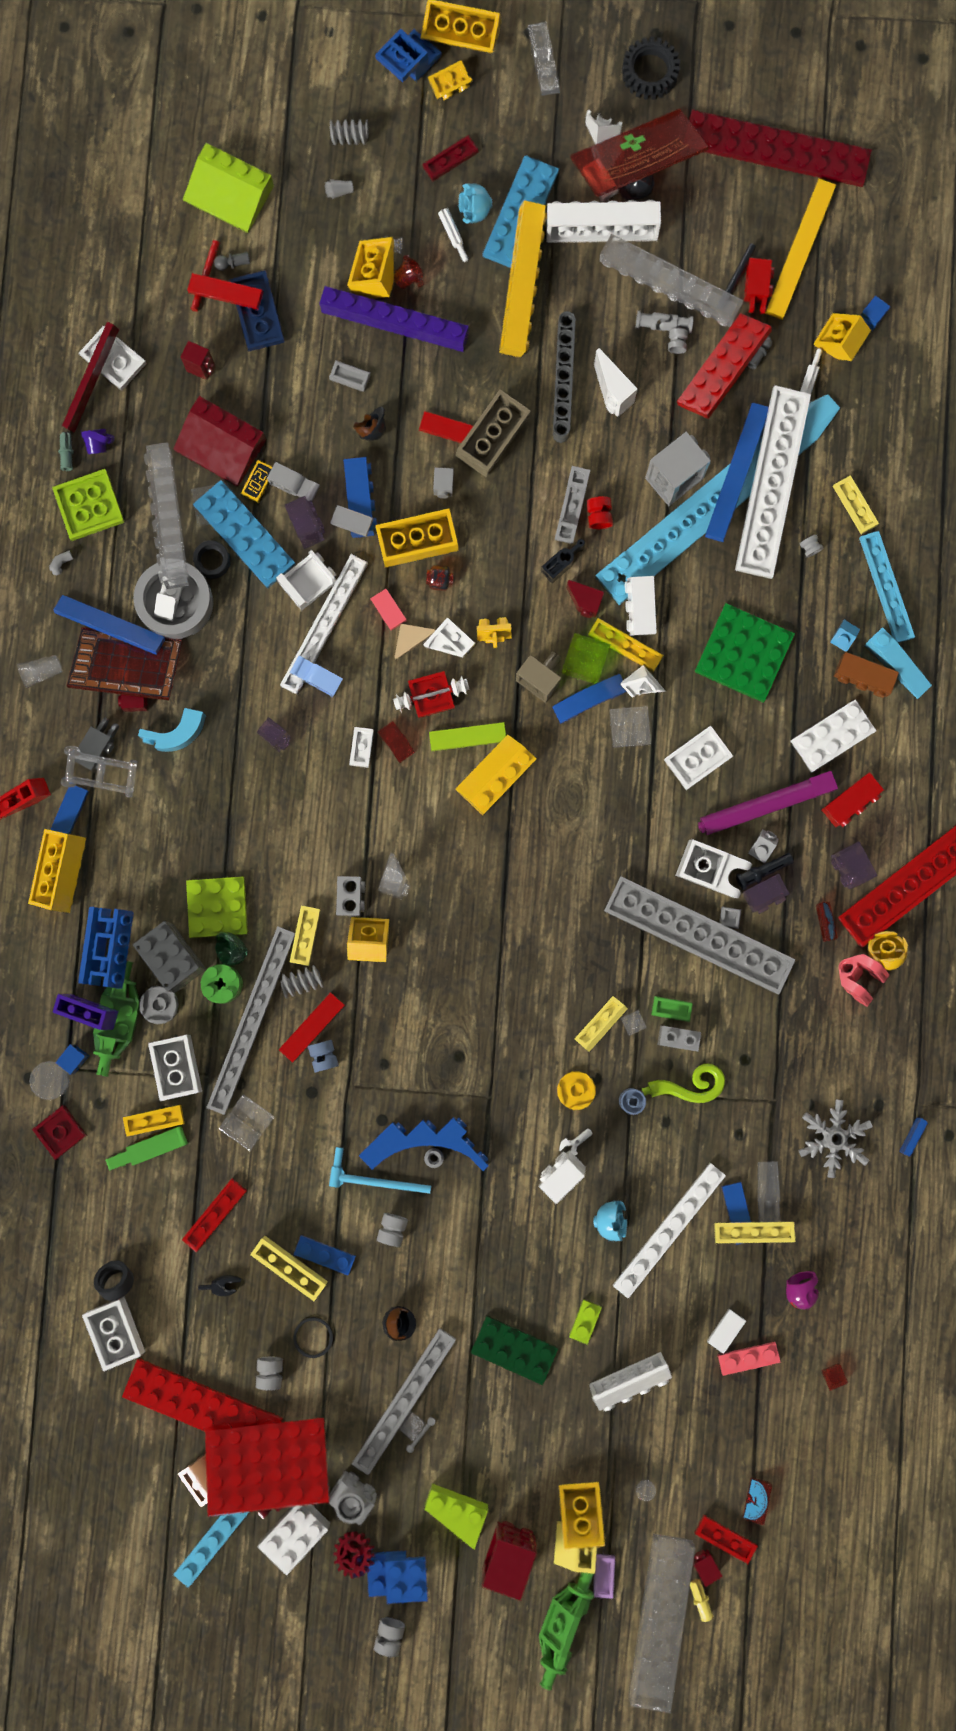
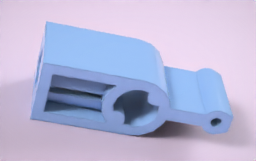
M298 656L290 670L291 674L301 678L331 697L334 696L343 679L301 656Z

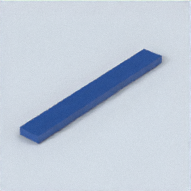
M752 403L706 531V538L724 542L766 423L769 409L767 406Z

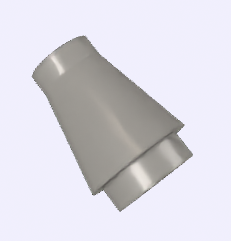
M329 180V182H325L327 198L331 197L334 199L348 193H353L352 181Z

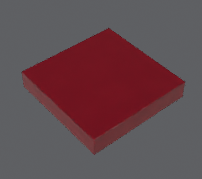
M62 1105L32 1129L54 1160L60 1158L87 1136L65 1105Z

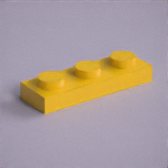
M181 1105L123 1117L126 1137L185 1124Z

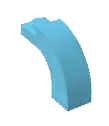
M184 708L181 722L173 731L157 733L140 729L138 736L143 739V743L154 745V742H156L155 748L158 751L170 752L180 750L191 744L198 737L203 728L206 715L200 711Z

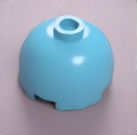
M473 183L464 184V192L459 194V210L464 213L465 217L463 221L465 223L480 222L488 215L492 207V199L489 197L487 190L481 185Z
M612 1201L603 1204L599 1208L597 1215L594 1216V1226L597 1227L600 1235L607 1240L623 1241L622 1238L626 1237L627 1219H624L622 1212L626 1208L622 1201Z

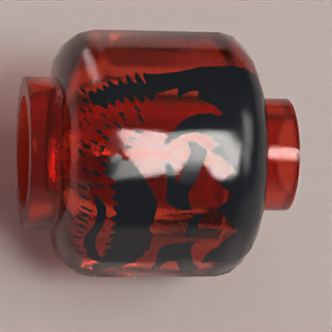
M433 565L430 570H427L426 585H429L431 590L447 591L449 585H453L454 573H450V569L447 566Z

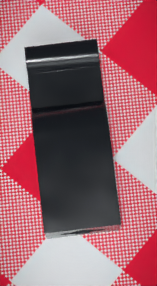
M579 539L571 550L567 548L561 549L541 566V572L552 584L571 568L574 555L583 551L585 541ZM561 557H563V558H567V557H568L570 560H569L568 562H567L566 560L561 561L560 558H561Z

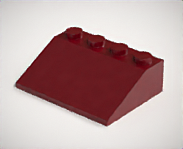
M198 396L188 413L173 450L238 487L266 442V438L262 431L203 397Z

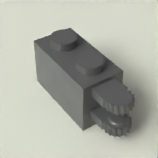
M106 717L102 719L97 729L89 728L72 757V760L94 773L102 768L105 762L103 759L107 753L109 754L114 747L113 742L115 741L113 738L119 728V725L114 723L107 735L103 732L109 722V719Z

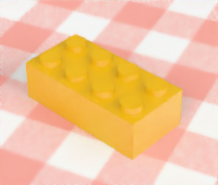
M450 509L375 525L385 568L458 551Z

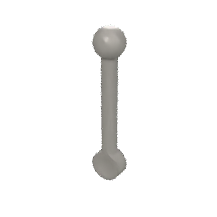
M433 1417L428 1418L427 1425L413 1443L407 1446V1452L412 1453L415 1445L428 1428L435 1424Z

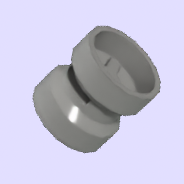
M681 328L671 329L669 333L671 341L668 344V351L675 354L685 353L687 349L685 340L688 338V331Z

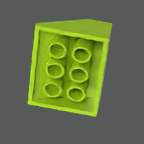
M206 143L197 158L183 200L249 233L274 184L270 174Z

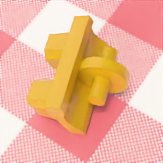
M506 617L498 618L497 625H490L488 619L479 620V626H477L478 641L493 643V648H497V642L511 639V624L508 623Z

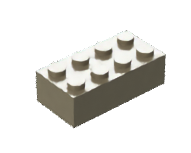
M499 389L458 447L456 457L487 477L527 421L531 411Z

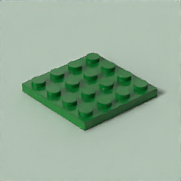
M725 603L694 672L764 703L795 633Z

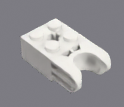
M689 840L675 876L727 896L739 898L741 892L729 883V873L736 868L750 870L752 864L749 861L706 844ZM703 859V863L706 865L705 868L700 869L698 863Z

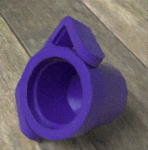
M106 429L81 432L88 454L107 452L106 444L114 442L115 436L106 433Z

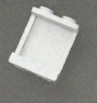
M312 550L309 551V555L289 572L285 575L281 573L276 577L278 583L301 611L336 583V573L330 566L326 568L323 564L324 559L318 552L315 554Z

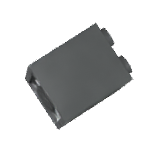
M163 921L133 944L167 992L176 993L207 970L172 923Z

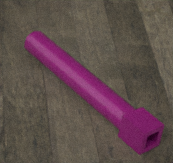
M832 771L809 778L806 781L700 818V822H698L700 832L705 833L707 836L803 801L834 792L838 787Z

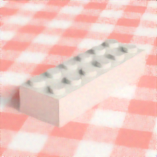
M634 200L627 202L609 201L606 203H599L598 201L580 203L573 201L571 203L552 202L547 204V242L657 241L661 225L660 202H655L654 200H647L645 202H636Z

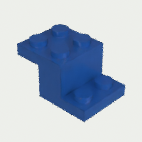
M400 29L375 54V57L400 81L404 82L410 76L417 82L441 57V52L428 40L421 39V34L415 29L409 35Z
M407 1551L374 1553L376 1556L371 1558L374 1565L368 1566L370 1572L367 1573L369 1597L387 1596V1604L428 1601L425 1557L407 1558Z

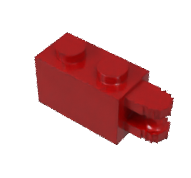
M749 258L744 302H749V313H753L755 310V303H761L760 314H765L767 299L772 296L773 285H770V279H773L774 267H771L772 260Z

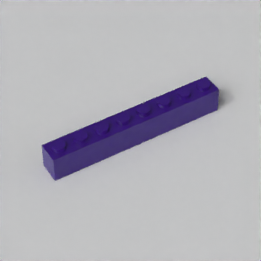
M327 286L324 287L319 303L322 313L464 352L469 335L467 325Z

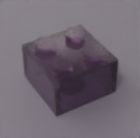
M303 496L284 505L304 549L324 541L323 534L325 530L320 518L317 517L318 515L311 500L307 501L306 496Z
M860 842L831 855V863L835 870H839L841 874L840 880L844 887H848V889L855 888L878 876Z

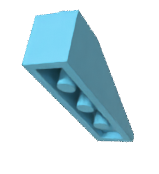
M883 627L864 645L885 667L899 672L897 679L917 699L932 686L897 641Z

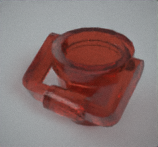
M408 254L405 255L403 263L394 272V281L402 289L407 288L414 282L418 288L424 286L422 280L423 271L420 265L413 258L409 257Z

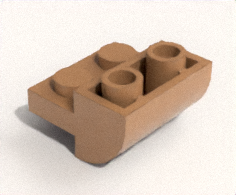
M206 1453L178 1474L201 1507L207 1503Z

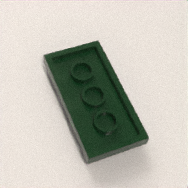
M486 1315L472 1347L471 1354L543 1385L558 1347Z

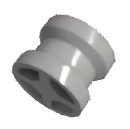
M813 535L800 543V546L806 551L805 555L807 558L823 550V546L818 542L817 535Z

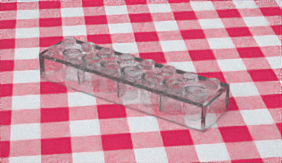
M653 1534L628 1696L630 1706L671 1713L695 1552L692 1540Z

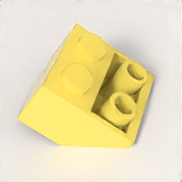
M557 1521L554 1564L574 1572L595 1574L597 1547L564 1550L562 1522Z

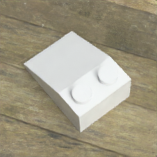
M599 348L596 350L594 363L607 410L619 417L634 404L637 388Z

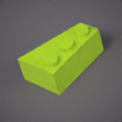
M432 1484L425 1502V1510L471 1548L475 1549L488 1512V1504Z

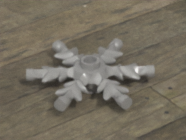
M836 1099L835 1110L830 1108L833 1118H830L833 1122L831 1128L826 1127L825 1120L821 1123L818 1114H816L815 1118L808 1112H805L802 1116L805 1121L810 1123L807 1128L817 1130L815 1133H822L824 1138L822 1141L815 1139V1142L806 1141L805 1144L808 1147L798 1150L801 1157H804L811 1153V1158H814L818 1151L822 1153L824 1147L829 1148L830 1153L826 1155L829 1159L824 1164V1167H829L827 1176L829 1178H835L836 1168L841 1169V1165L837 1160L841 1159L837 1154L841 1149L845 1150L846 1157L850 1155L853 1163L856 1162V1159L864 1166L869 1162V1159L861 1154L864 1149L854 1148L856 1144L849 1145L847 1139L850 1136L857 1139L855 1135L865 1136L866 1134L863 1131L873 1127L871 1121L868 1120L860 1124V1120H857L853 1127L849 1124L848 1130H843L841 1124L846 1120L841 1119L847 1113V1110L842 1111L844 1100ZM833 1135L837 1136L836 1142L832 1141Z

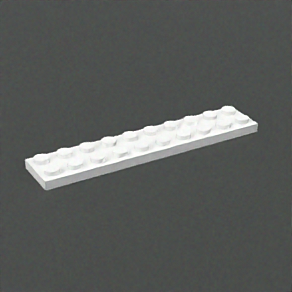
M779 386L773 387L735 567L736 571L770 579L773 578L811 394Z

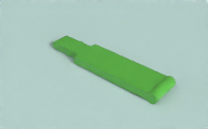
M182 1126L126 1147V1152L118 1153L116 1156L106 1159L109 1171L120 1166L123 1167L130 1162L133 1166L187 1145L188 1142Z

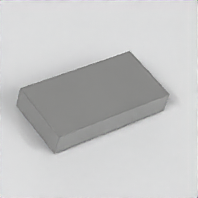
M335 361L329 379L365 392L371 373Z
M337 505L331 524L367 537L373 518Z

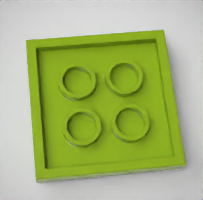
M106 469L52 487L71 541L125 523Z
M245 877L186 880L189 938L248 934Z

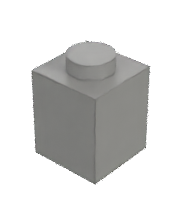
M453 468L434 469V496L438 498L453 496Z

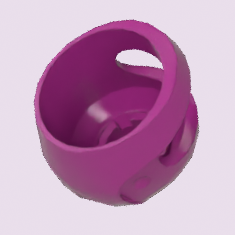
M800 1272L788 1278L786 1296L795 1308L809 1309L817 1302L819 1291L814 1289V1287L818 1283V1278L814 1272ZM808 1278L811 1279L805 1283L799 1284L801 1280Z

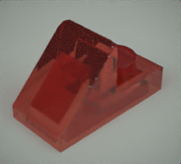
M394 721L378 731V734L399 763L415 753Z

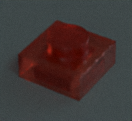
M839 1363L821 1370L830 1391L848 1384Z

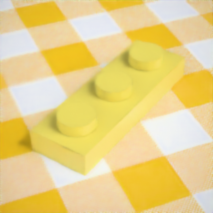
M851 475L834 484V490L860 534L869 531L879 524Z
M301 906L290 963L310 965L320 909Z
M612 996L577 1035L575 1040L590 1052L628 1008Z

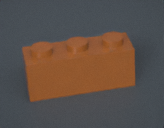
M845 652L840 658L833 677L838 678V681L841 683H852L856 685L857 689L863 691L870 690L874 692L875 696L884 698V696L887 697L891 694L899 672Z

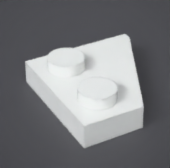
M447 618L423 645L430 649L464 658L476 643Z

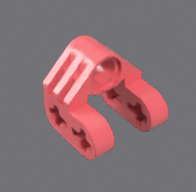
M865 954L842 960L839 964L841 986L855 1000L868 1007L873 997L866 989L856 983L863 974V969L867 970L872 977L882 983H885L890 974L880 963Z

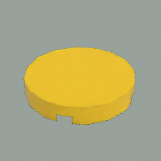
M572 1071L565 1074L557 1086V1095L560 1102L572 1110H582L588 1107L596 1094L593 1080L587 1074L580 1071Z

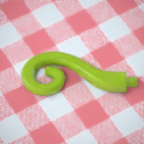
M702 1064L694 1070L692 1081L697 1088L707 1089L709 1083L701 1080V1074L704 1072L711 1073L715 1078V1084L707 1092H692L666 1080L648 1082V1087L641 1088L644 1096L650 1094L651 1097L670 1094L689 1102L706 1103L714 1100L722 1093L725 1086V1076L717 1066Z

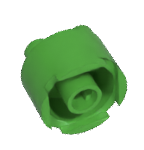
M214 965L209 967L201 978L203 995L214 1003L226 1004L232 1002L242 991V978L231 966ZM223 979V982L226 983L225 987L223 986L220 989V986H218V982H221Z

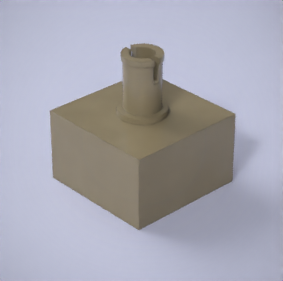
M551 652L542 664L530 655L516 673V681L547 703L560 686L561 677L552 670L561 660V657L559 655L556 656L555 652Z

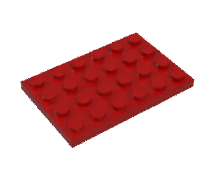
M324 1418L205 1431L207 1508L209 1517L330 1502Z

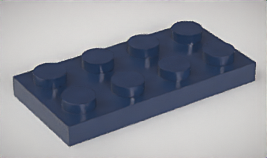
M266 271L230 279L232 283L262 289L263 291L258 310L236 305L248 351L284 343Z

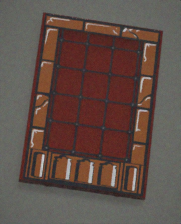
M81 628L67 688L170 700L183 641L165 638L163 645L157 655L95 629Z

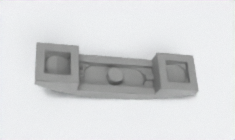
M571 467L555 536L557 541L570 544L574 542L590 474L588 469Z

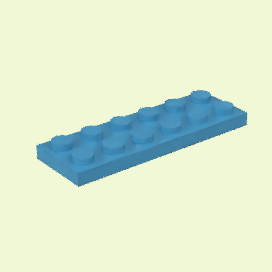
M524 156L484 249L483 257L511 268L519 207L524 200L545 205L558 175L559 168Z
M222 480L193 503V506L267 589L277 581L276 577L281 573L283 575L296 565L292 558Z

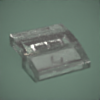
M243 1094L219 1129L251 1151L275 1116Z

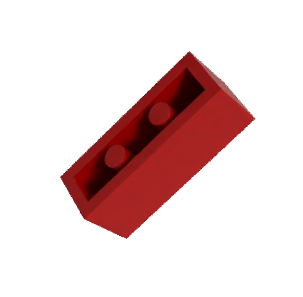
M869 772L825 806L822 812L835 828L839 825L844 827L852 821L850 817L853 814L859 815L867 809L865 805L871 801L873 804L882 797L880 793L884 789Z

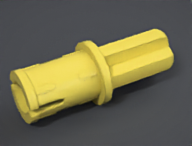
M693 1579L690 1582L694 1596L693 1602L697 1605L701 1621H710L713 1618V1614L708 1603L709 1597L705 1595L701 1580Z

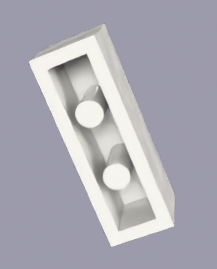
M654 576L627 578V582H625V593H628L626 612H629L627 631L630 632V636L657 634Z

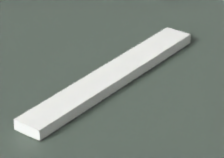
M353 554L350 555L280 684L281 687L298 695L305 681L291 674L290 670L298 656L315 663L363 575L368 562Z

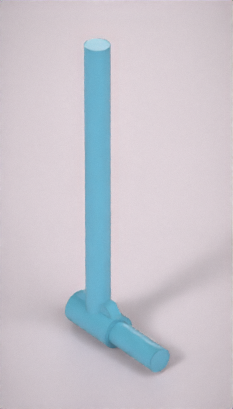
M336 1147L334 1164L331 1168L330 1187L339 1188L343 1182L430 1194L431 1186L345 1174L341 1167L344 1148Z

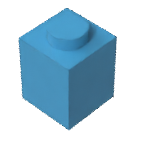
M843 620L830 643L847 652L860 629Z

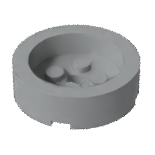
M166 560L152 565L140 576L134 590V606L139 618L148 629L164 636L166 639L178 640L196 634L206 625L213 609V595L204 576L194 566L179 560ZM164 579L183 584L180 603L177 605L173 622L154 617L157 593H160Z

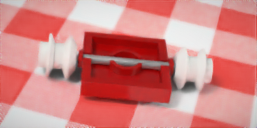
M445 671L408 681L412 696L409 697V694L404 692L402 697L396 694L397 698L393 700L396 710L400 709L401 712L405 707L410 710L412 704H414L418 718L454 709L455 706L451 696L452 690L459 697V692L467 694L466 690H469L467 679H463L462 676L460 681H455L453 678L451 685H448Z

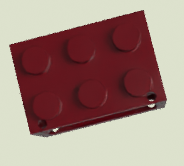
M507 1521L497 1522L482 1566L483 1588L521 1601L537 1554L535 1534L531 1530L515 1528L512 1523Z

